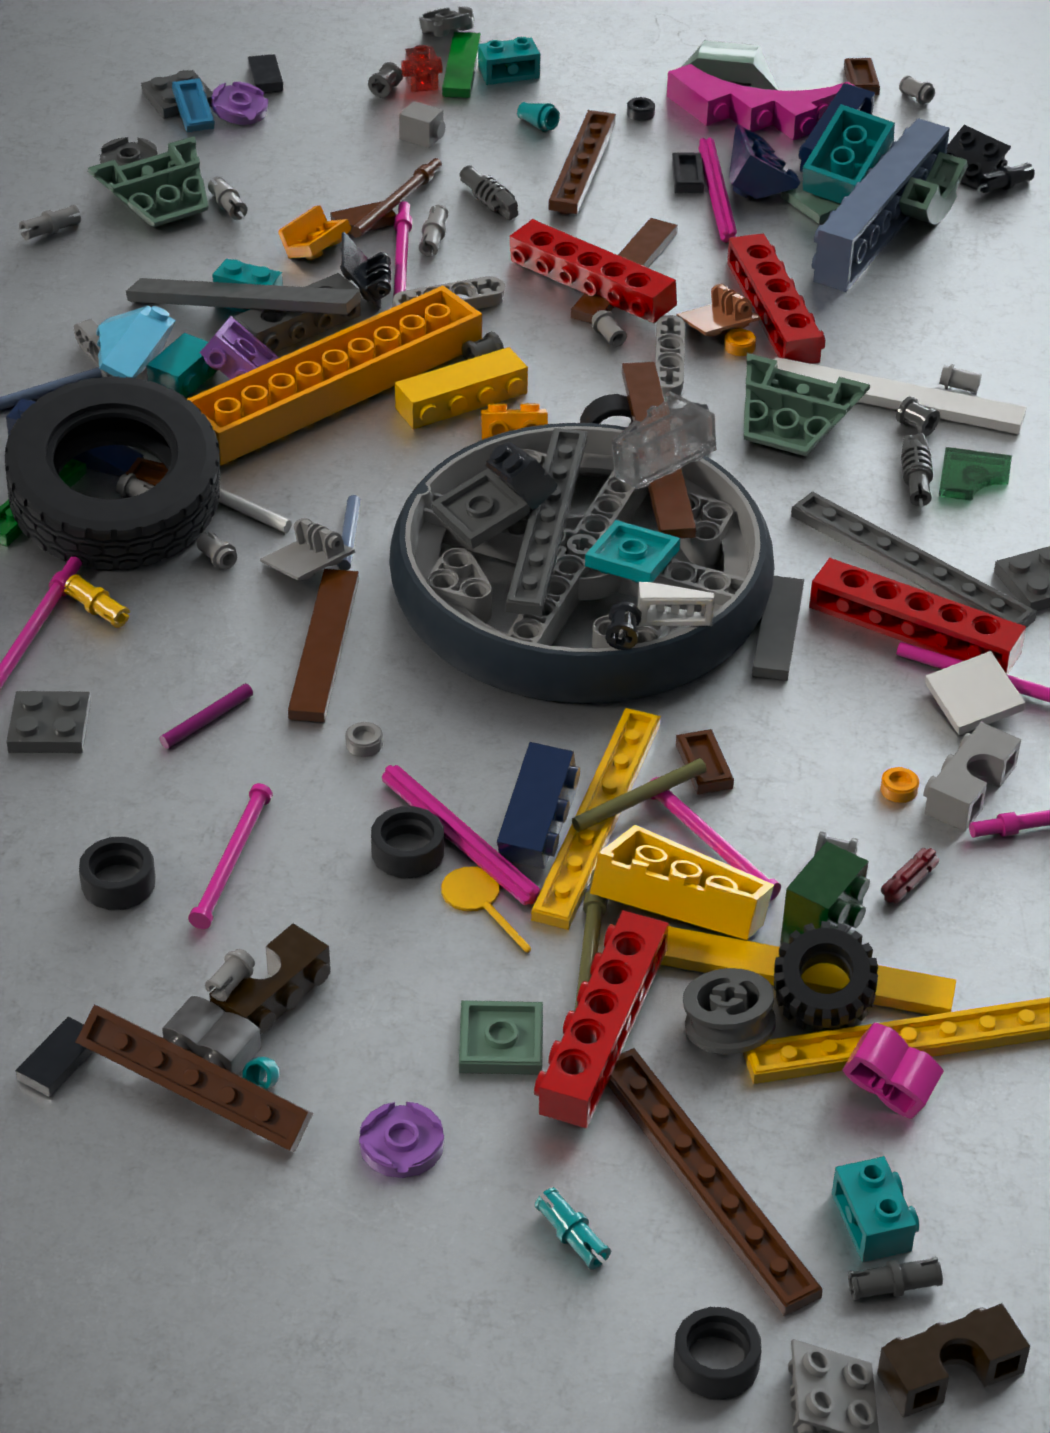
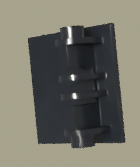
M964 124L948 143L946 154L967 160L968 167L961 183L977 190L979 188L977 180L980 175L991 173L993 170L997 171L1000 167L1008 165L1005 155L1011 149V146Z
M343 232L342 247L340 248L341 272L348 281L352 280L359 287L362 297L367 302L371 301L380 310L381 298L391 292V258L385 252H379L368 259L349 236Z

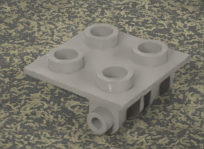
M301 518L294 523L293 527L297 541L261 558L260 562L299 581L313 577L315 572L327 566L341 563L343 558L355 553V549L344 545L342 536L338 532L330 531L327 527L313 523L308 518Z
M792 1339V1359L788 1363V1370L792 1374V1385L790 1386V1395L792 1396L791 1407L796 1410L795 1421L793 1422L794 1433H819L822 1429L834 1433H879L872 1363Z

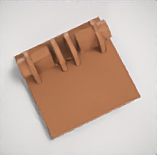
M717 284L711 289V305L676 314L685 323L705 336H716L721 334L722 330L729 328H745L749 326V323L761 320L760 316L752 312L749 299L742 297L724 284Z

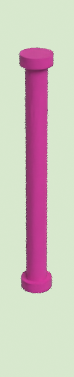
M670 790L650 798L652 800L657 799L729 865L773 884L774 887L770 901L777 897L781 891V884L774 878L768 879Z
M257 783L251 787L249 791L250 800L198 907H194L188 916L189 922L194 927L208 929L213 921L212 912L263 806L271 801L273 792L268 786Z

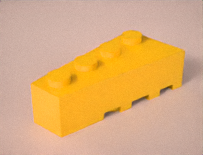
M634 825L599 852L590 894L721 932L735 938L748 940L764 925L774 885Z

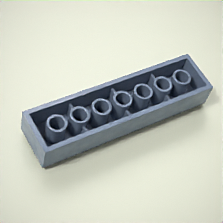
M917 118L909 128H905L898 141L892 143L890 150L885 155H881L875 167L868 170L866 177L861 182H857L851 194L843 198L841 205L836 211L833 210L830 213L828 220L823 225L818 226L814 236L817 248L811 264L812 269H814L813 282L844 292L851 288L910 218L902 214L899 200L911 177L926 181L939 152L947 153L950 127Z

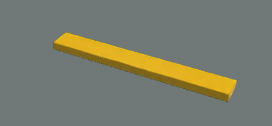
M625 708L576 816L632 790L660 727L661 716ZM621 812L580 832H577L573 824H571L532 908L531 921L569 930L590 884L591 873L595 870L598 854L607 846Z
M668 926L667 951L661 965L703 973L726 968L745 969L763 976L774 986V965L776 957H779L780 947ZM828 963L813 965L801 976L803 982L810 989L822 994L836 993L845 988L850 982L849 977L841 968ZM878 965V981L874 1005L927 1015L951 1012L956 979Z
M1050 997L881 1022L879 1024L894 1029L906 1041L909 1047L926 1052L931 1057L1050 1039ZM872 1024L769 1039L763 1045L743 1052L753 1084L842 1071L860 1038Z

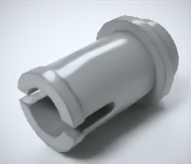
M909 75L904 76L900 81V92L916 98L918 103L924 104L933 100L935 88L930 82H921Z
M600 310L593 315L592 328L596 333H601L612 347H619L626 341L627 333L616 323L612 312Z
M954 364L943 366L939 384L945 385V389H948L950 386L977 394L982 378L981 373L977 374L954 368Z
M133 473L123 474L117 482L116 492L124 499L142 494L153 488L154 485L137 479Z
M208 531V535L204 532L199 536L197 548L211 558L212 564L216 568L229 569L236 563L237 553L232 544L224 543L211 531Z
M242 949L228 952L224 957L225 963L205 983L207 992L211 991L215 986L217 987L211 994L216 1000H227L230 993L243 978L248 979L252 976L255 961L249 953Z

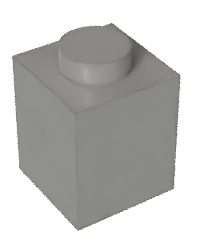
M413 101L399 114L401 140L430 148L445 133L446 125L443 122L442 109Z

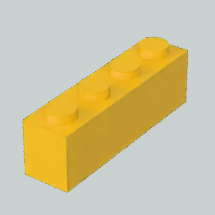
M510 347L397 381L395 382V409L412 429H416L488 406V404L508 400L527 393L528 366Z

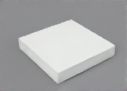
M991 651L925 675L926 686L958 736L974 730L980 722L988 725L1025 710V701Z

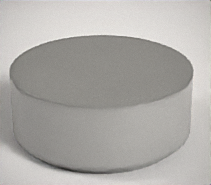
M355 723L345 733L346 748L353 755L368 757L375 755L382 749L383 733L381 728L374 723Z

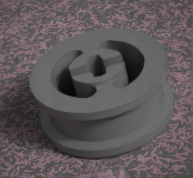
M737 968L718 969L695 978L689 983L683 993V1007L687 1014L685 1030L690 1041L703 1050L718 1054L743 1053L763 1045L770 1039L776 1028V1017L772 1009L774 991L767 979L755 972Z

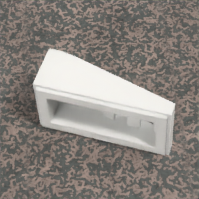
M639 582L638 609L642 612L639 626H712L714 593L653 582ZM680 605H686V610L680 609ZM695 605H701V613L694 612Z

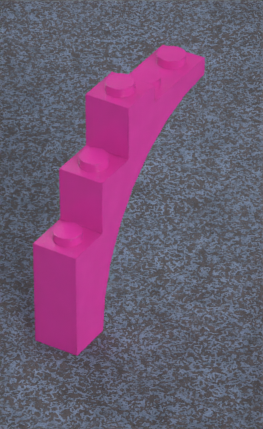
M689 64L668 71L667 97L706 126L730 118L736 124L752 132L773 125L790 139L796 140L812 132L844 83L811 90H768L724 81Z

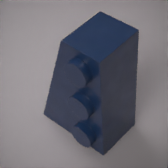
M847 83L842 85L799 149L798 158L801 159L800 172H803L804 164L840 104L873 115L875 92Z
M529 742L497 839L498 851L508 861L545 869L549 857L555 856L559 843V833L563 823L566 822L569 809L578 790L580 767H576L574 751Z

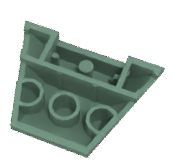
M704 40L692 56L683 64V66L692 64L703 72L724 81L750 83L751 87L778 90L760 45Z
M195 136L169 143L168 152L119 166L115 160L88 167V173L152 227L208 211V201L204 181L201 176Z
M747 353L744 440L807 456L870 389V384L839 377L835 384L778 369L777 360Z

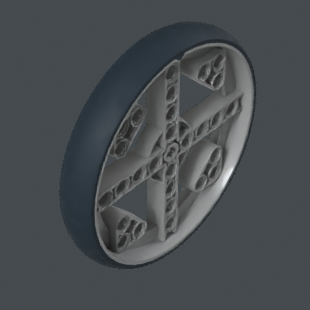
M559 423L525 427L483 439L456 452L433 468L409 495L397 518L391 539L389 565L398 603L411 627L424 643L457 670L482 683L524 697L563 703L596 704L639 699L672 690L705 675L731 656L753 632L765 611L774 579L773 544L766 521L758 505L744 486L714 460L691 447L675 441L696 525V537L680 539V548L691 563L672 558L653 583L714 593L712 626H680L671 631V626L638 625L636 627L639 633L637 644L628 650H617L611 647L605 639L606 629L611 625L609 615L597 618L593 623L592 648L552 646L580 600L600 599L615 592L638 598L639 583L585 567V554L615 520L629 523L649 492L635 429L596 423ZM554 428L586 431L587 444L578 476H594L608 479L584 516L567 517L542 616L519 614L508 633H503L486 624L492 616V587L470 551L517 563L529 518H522L472 549L433 512L431 503L486 470L485 464L490 458L491 452L501 444L512 442L535 458L543 467ZM442 543L459 547L445 551L440 557ZM723 554V572L706 568L715 565ZM680 605V609L686 610V605ZM695 605L694 612L701 613V605ZM625 612L624 622L628 620V612ZM620 629V632H619V637H618L619 639H622V634H623V630H622V629Z

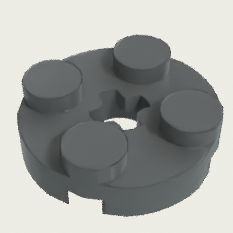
M458 7L459 12L450 11V8H443L424 13L423 17H419L422 33L434 32L435 37L449 35L451 29L458 28L461 31L473 29V9L470 7Z
M128 137L114 139L104 144L101 148L102 154H99L100 164L115 160L119 166L157 155V147L151 141L143 138H138V143L128 142Z

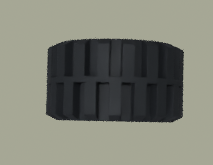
M821 922V928L817 929L814 928L813 923L805 925L803 934L795 930L789 935V944L783 942L779 948V957H776L774 965L776 1001L778 1006H783L784 1016L788 1020L795 1017L796 1026L802 1030L807 1025L812 1026V1033L821 1032L822 1028L837 1030L842 1025L845 1028L855 1027L856 1019L858 1018L863 1021L868 1015V1007L872 1008L878 981L877 958H872L873 949L869 942L862 945V935L856 930L852 935L848 934V926L839 923L837 929L830 928V922ZM828 963L841 968L849 977L850 982L845 988L836 993L822 994L810 989L803 982L801 976L813 965Z

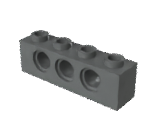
M339 273L305 286L360 290ZM359 303L347 315L250 309L236 315L235 320L275 353L361 316V307Z

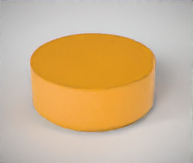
M733 329L725 335L724 348L731 355L747 356V353L752 354L755 351L756 336L746 329Z
M894 767L883 773L880 790L885 798L897 803H906L912 801L917 796L919 778L913 771L903 767Z

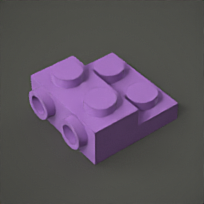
M232 316L228 318L200 352L205 362L211 368L220 370L229 380L279 358Z

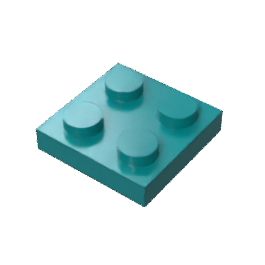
M615 520L585 554V567L599 570L604 574H613L627 578L635 583L653 582L680 550V538Z

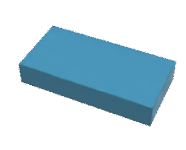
M201 79L173 82L172 90L186 132L214 129L215 121Z

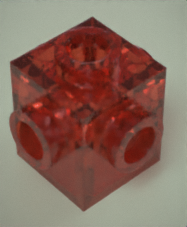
M418 45L414 48L405 49V60H401V71L403 77H406L411 93L439 90L438 74L443 72L441 57L436 56L433 46Z

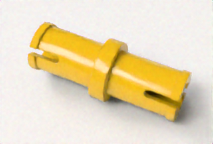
M78 574L72 575L66 581L64 586L66 587L64 589L65 594L82 603L85 610L90 614H98L115 628L122 627L128 621L130 610L112 599L104 588L94 587Z

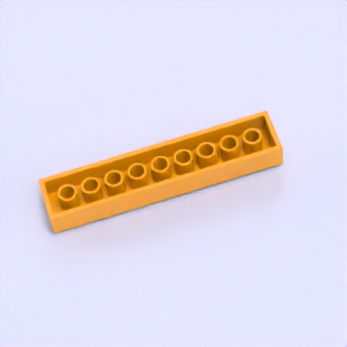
M442 285L190 397L187 400L196 405L211 423L219 444L220 465H224L395 386L397 381L417 376L462 355L463 343L482 339V313Z

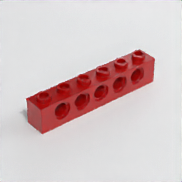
M531 219L509 236L511 262L590 296L597 294L604 297L612 306L651 323L657 322L659 318L677 306L676 279L551 226Z
M764 233L730 237L727 264L745 297L750 300L753 312L761 317V320L758 321L777 356L809 364L820 363L821 350L825 348L824 333L822 330L819 331L816 326L813 313H809L803 296L799 295L795 289L794 280L789 278L786 273L784 262L778 259L774 245H770Z
M829 557L812 580L809 608L911 645L962 661L991 651L1006 674H1009L1022 653L1026 626Z
M622 910L616 925H609L605 934L603 953L597 952L595 954L590 970L591 978L589 982L583 981L577 995L578 1006L575 1011L569 1010L566 1015L562 1040L554 1041L549 1054V1067L546 1072L540 1071L536 1079L534 1095L539 1096V1115L583 1128L588 1127L667 951L668 922Z

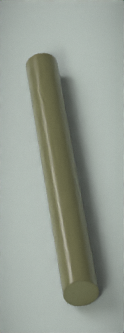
M699 758L572 818L573 827L577 832L589 828L707 771L706 764Z

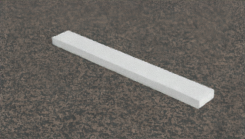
M779 357L774 358V360H777L778 369L835 384L839 377L870 384V389L858 401L859 403L898 410L904 399L911 396L918 399L919 404L938 410L940 412V419L1013 434H1020L1026 415V406Z

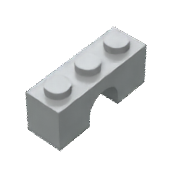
M980 722L971 734L966 733L955 755L949 754L938 776H931L923 792V796L927 798L924 814L966 832L969 824L983 810L987 783L1000 788L1015 769L1021 739Z

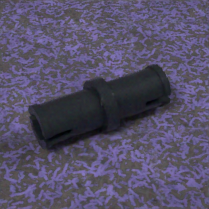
M1029 162L1014 167L1002 166L995 172L980 175L977 184L978 187L987 184L986 187L980 189L982 193H988L1000 188L1008 190L1013 188L1015 184L1033 180L1035 170L1025 171V169L1032 167V164Z

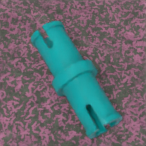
M552 1187L543 1192L544 1195L554 1206L552 1207L548 1202H545L541 1196L536 1199L534 1206L557 1230V1238L562 1244H569L583 1259L589 1269L593 1270L601 1266V1261L592 1253V1249L598 1255H601L605 1261L609 1258L611 1249L588 1226V1218L582 1212L576 1213L559 1194L557 1188Z

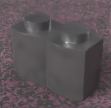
M191 996L162 1028L163 1038L237 1075L243 1070L245 1064L261 1049L260 1029L254 1023L240 1015L224 1012L216 1004L198 996Z

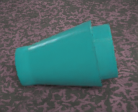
M523 102L517 109L519 119L527 121L543 132L554 130L560 120L559 110L551 103Z

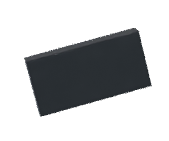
M275 54L248 56V67L255 87L259 88L263 93L284 91L283 80Z
M672 153L675 193H704L705 184L701 153Z
M68 1016L15 1070L17 1080L51 1097L93 1053L92 1050L76 1043L84 1024Z

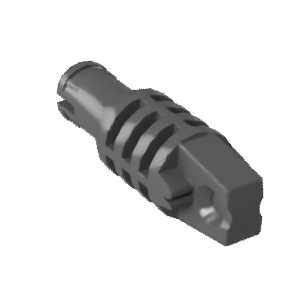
M471 165L465 166L460 171L461 182L469 186L474 197L490 210L498 212L508 220L519 215L515 196L489 175H481Z
M923 433L904 435L901 462L903 479L910 489V502L915 506H920L919 498H922L923 505H927L932 499L929 485L933 480L931 452Z

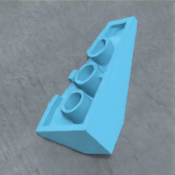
M145 306L107 318L96 330V335L100 336L97 346L101 347L98 353L99 369L115 377L136 378L146 368V364L163 351L176 320L169 317L170 314L166 310L157 306H152V308Z

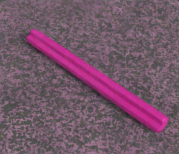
M710 137L708 139L701 138L699 140L700 146L698 147L699 153H701L702 165L720 239L726 243L730 237H736L737 230L714 140Z
M389 765L385 768L382 781L410 806L426 809L436 815L444 827V836L521 904L533 905L536 902L540 893L538 886L400 766Z

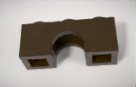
M294 923L266 945L267 973L271 977L265 979L243 978L225 1001L216 1000L211 996L217 988L209 993L212 1003L216 1004L224 1012L234 1013L248 1019L260 1029V1034L268 1032L278 1018L286 1011L294 1009L315 986L323 984L331 973L329 945Z
M1003 1303L988 1309L977 1308L967 1314L966 1317L947 1324L945 1322L936 1323L925 1332L908 1338L898 1337L891 1340L884 1347H881L877 1375L904 1418L944 1403L949 1375L944 1368L945 1366L953 1364L965 1366L977 1375L984 1387L1024 1373L1030 1345Z

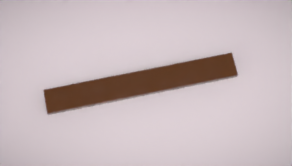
M655 362L622 363V377L658 531L680 539L695 538L696 525Z
M632 1048L621 1053L607 1085L783 1316L821 1299L823 1288L636 1049Z

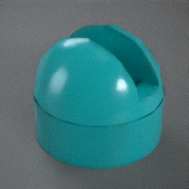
M257 1057L245 1064L242 1076L268 1090L278 1082L280 1070L275 1060L268 1057Z

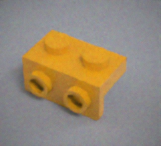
M318 205L279 229L278 234L288 258L306 257V260H313L323 255L322 250L326 247L341 243L342 233H349L351 226L348 219L327 221L322 207Z
M537 403L520 404V409H507V404H488V410H481L482 440L512 430L548 424L547 410L540 409V404Z

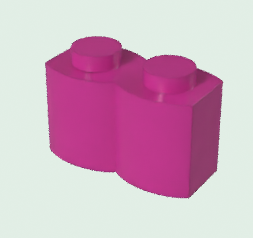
M876 1022L862 1035L842 1069L844 1074L857 1086L876 1094L887 1107L909 1119H912L926 1105L944 1072L941 1066L928 1053L909 1047L906 1041L894 1029Z

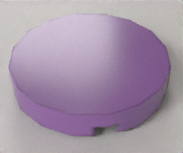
M236 81L232 85L226 86V83H223L216 87L212 94L211 106L213 111L227 122L251 125L260 122L266 117L269 102L267 98L263 97L264 93L259 88L249 83Z
M395 1102L384 1104L371 1111L361 1124L359 1147L362 1158L371 1169L385 1176L407 1178L420 1175L432 1168L443 1153L445 1137L441 1120L431 1109L418 1103L406 1102V1106H395Z

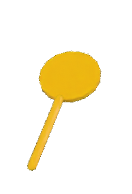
M462 867L453 870L445 876L441 883V895L446 903L462 911L485 909L524 952L529 953L531 951L530 945L492 906L499 895V883L482 868Z

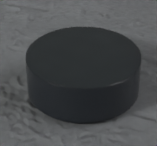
M636 97L627 103V116L633 120L646 121L652 119L655 115V103L649 98Z

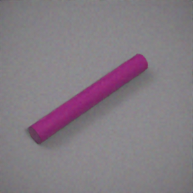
M247 683L241 685L159 737L161 745L165 749H169L253 696L252 688Z

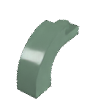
M939 152L926 181L914 177L910 178L899 200L902 214L934 225L941 222L957 198L956 190L968 167L967 160Z

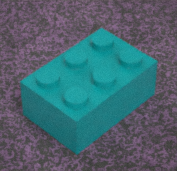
M840 104L803 166V191L841 204L843 198L849 196L854 190L857 182H861L866 177L868 170L875 167L881 155H885L890 150L894 142L895 122Z

